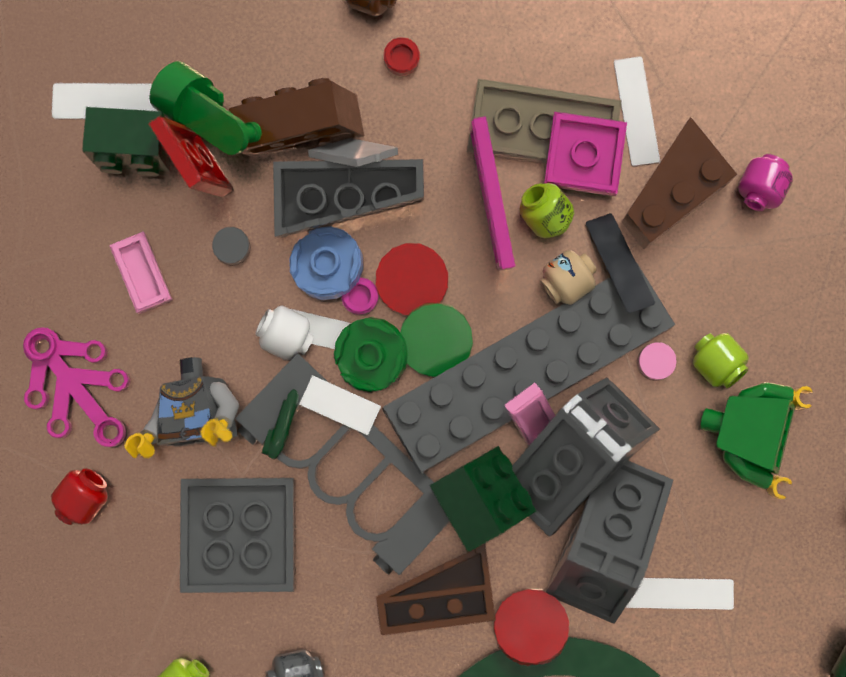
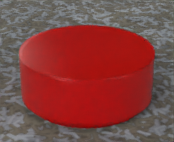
M400 37L391 40L384 49V63L392 74L407 76L417 69L420 62V51L412 40Z

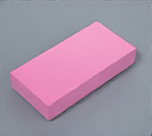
M144 231L109 245L136 313L141 314L172 301Z
M536 383L504 405L528 446L531 445L555 417L546 397Z

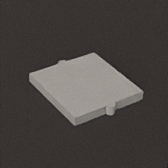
M349 138L308 150V155L310 158L359 167L398 155V147Z

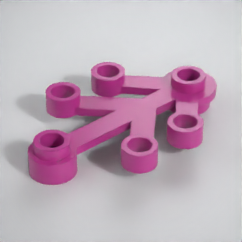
M44 327L30 331L23 343L24 353L32 361L29 389L24 394L25 404L35 410H40L47 406L49 395L44 390L49 366L57 379L52 418L47 423L48 433L55 438H65L70 434L72 425L68 419L70 395H72L94 423L93 434L95 440L105 447L120 445L126 436L124 424L119 419L108 417L83 384L106 386L113 391L122 392L130 384L129 375L121 369H113L110 372L69 368L61 358V356L85 357L86 360L92 363H101L107 357V348L97 340H91L87 343L61 341L53 330ZM42 340H47L49 343V349L45 353H40L37 349L38 343ZM98 345L101 348V354L93 359L89 355V350L92 346ZM116 374H122L124 377V382L120 387L112 385V378ZM39 391L42 394V401L38 405H33L31 395ZM58 420H62L65 424V430L61 434H56L53 429L54 423ZM113 425L117 428L118 433L114 439L109 440L105 435V431L109 426Z

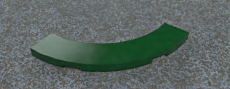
M568 636V641L561 654L549 663L531 666L520 665L507 658L499 649L479 659L458 676L660 677L657 672L644 662L625 651L594 640Z

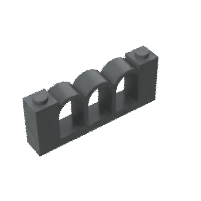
M297 353L235 418L241 424L237 431L252 445L257 441L264 445L269 429L272 430L275 427L283 400L287 399L289 391L295 389L297 394H299L296 414L303 407L299 404L312 375L326 382L328 381ZM343 424L323 447L309 459L293 460L286 456L282 450L277 457L279 461L293 468H309L307 474L309 485L318 498L330 504L342 505L347 503L346 516L348 524L358 536L365 540L378 542L372 548L377 554L372 560L388 575L393 570L400 575L450 522L429 486L434 482L424 472L420 474L414 463L374 425H372L368 435L359 433L385 458L354 491L346 496L334 497L324 492L319 485L317 474L322 461L346 437L352 428ZM392 463L423 495L392 528L382 533L368 532L356 520V502Z

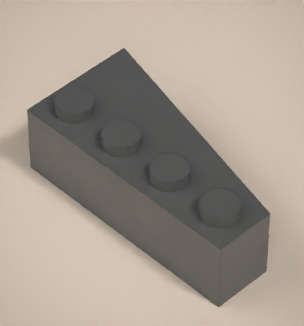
M423 159L381 160L380 162H372L359 167L330 161L273 162L274 237L276 238L424 200Z

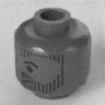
M302 649L276 655L272 661V670L266 671L265 675L266 677H323V671L319 658L317 656L312 657L310 652Z

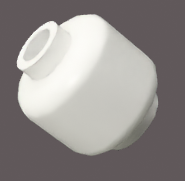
M282 305L274 310L267 309L255 333L259 337V345L263 350L286 361L291 360L297 353L304 355L313 340V335L308 333L310 328L308 318Z

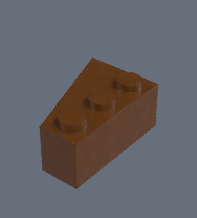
M319 78L308 83L309 87L298 90L294 87H287L276 90L274 92L275 96L263 99L262 97L255 96L243 99L241 101L242 105L231 107L229 111L240 118L244 124L247 122L258 123L262 135L259 141L248 143L242 153L249 156H257L297 148L296 144L315 139L319 140V144L330 143V135L345 132L353 134V138L363 137L364 131L357 94L330 81L329 78Z
M691 117L683 126L622 220V223L643 249H646L725 187L737 175Z

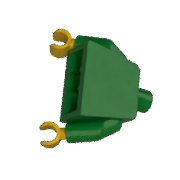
M763 382L743 389L738 396H729L725 412L706 408L701 419V430L719 434L716 447L723 451L724 462L742 480L761 489H766L773 497L785 499V496L778 494L776 487L781 481L792 485V481L789 478L779 476V471L794 411L808 409L812 406L810 404H803L799 396L800 393L810 394L813 391L808 386L793 390L790 386Z

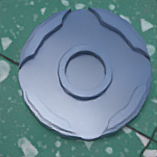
M331 226L319 227L309 231L308 235L303 239L300 238L294 245L289 258L290 273L297 286L309 297L320 300L337 299L349 293L359 282L363 271V254L357 242L346 231Z

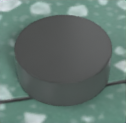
M226 227L218 231L214 236L212 249L215 256L222 263L237 265L243 262L249 255L250 242L242 230L236 227Z

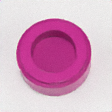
M360 277L359 282L353 289L341 296L343 305L347 311L354 315L369 314L378 303L376 286L370 280Z

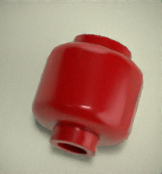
M87 468L69 471L51 495L52 504L56 509L54 511L56 517L68 525H73V523L80 525L89 524L108 500L105 480L99 474Z

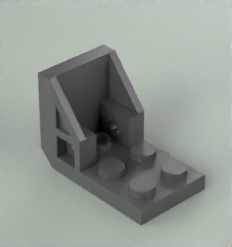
M608 377L575 395L561 408L512 465L515 475L522 487L529 492L532 504L536 509V512L529 517L549 537L560 529L600 483L612 476L660 430Z
M627 461L612 476L600 483L586 499L581 517L569 536L549 581L546 593L554 596L561 602L615 624L639 589L647 571L674 480Z

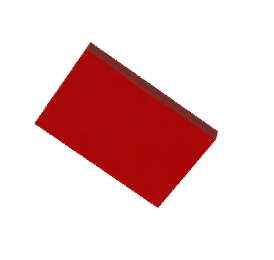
M161 116L149 123L190 189L219 197H224L233 191L232 185L201 136L185 125Z

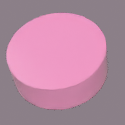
M659 342L646 346L638 357L639 370L645 377L651 380H662L670 376L675 370L677 362L672 348Z

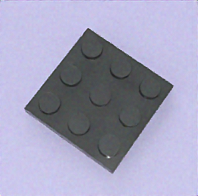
M294 478L181 479L180 593L294 592Z

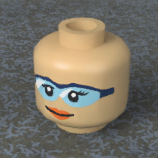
M566 250L543 267L542 273L544 278L540 282L556 304L562 302L571 305L595 288L593 274L597 272V269L585 253L579 256L572 250Z

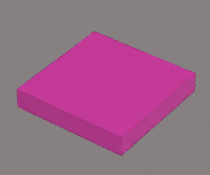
M554 112L544 184L551 183L562 189L616 196L618 194L627 122Z

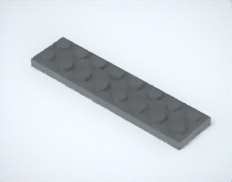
M639 267L641 274L655 300L654 305L628 313L610 277L597 284L592 291L571 305L562 304L385 405L382 410L419 473L422 474L513 421L504 405L532 384L536 383L546 399L549 400L674 327V321L641 268Z

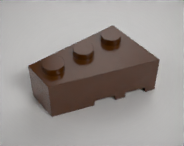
M483 544L377 596L381 636L496 621L486 545Z

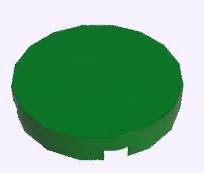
M442 303L423 304L410 312L403 321L400 330L408 350L407 364L420 374L436 377L468 359L473 345L471 326L464 314L451 305Z
M368 317L356 320L341 331L335 342L334 359L341 371L340 375L346 383L357 390L374 392L386 389L398 381L406 369L408 350L405 339L397 327L385 319Z

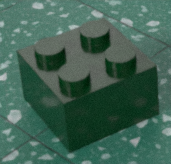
M86 107L82 152L96 167H100V171L104 173L121 174L123 169H135L139 175L159 176V171L169 172L170 157L149 125L150 122L159 116L166 117L162 111Z
M499 446L429 485L467 552L498 537L536 512L529 492L522 487L513 471L511 461L503 454Z

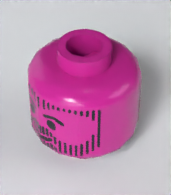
M765 154L762 157L753 158L749 162L738 183V190L745 199L744 203L753 210L764 211L765 208H778L783 203L793 183V175L786 161L778 156Z

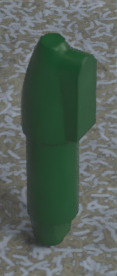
M295 389L289 391L287 399L283 400L275 427L268 431L262 454L267 455L269 458L276 459L282 452L288 439V432L299 398V394H297Z

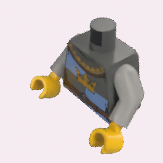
M192 357L179 360L181 380L162 384L159 390V399L150 420L141 433L131 435L125 442V450L133 458L138 457V454L143 458L152 457L155 452L152 444L156 442L160 446L173 447L208 442L214 447L217 445L218 440L227 442L233 437H238L234 419L239 409V403L222 378L203 376L202 358Z

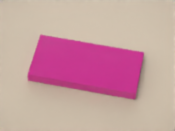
M486 116L474 118L471 121L469 130L496 268L499 271L515 267L487 119Z

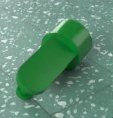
M175 61L168 64L154 79L149 94L152 107L157 111H162L164 116L170 120L185 125L225 154H240L246 149L248 143L260 140L262 131L259 124L256 122L244 124L240 118L223 108V92L215 88L210 79L185 62Z

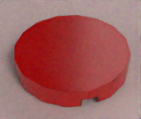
M405 243L392 248L381 259L376 270V288L381 300L391 311L402 316H408L412 310L423 304L441 303L448 289V271L444 260L433 249L419 243Z
M526 589L513 593L502 602L495 615L494 633L498 647L507 658L520 665L531 666L549 663L561 654L568 641L569 620L566 610L554 596L544 591Z

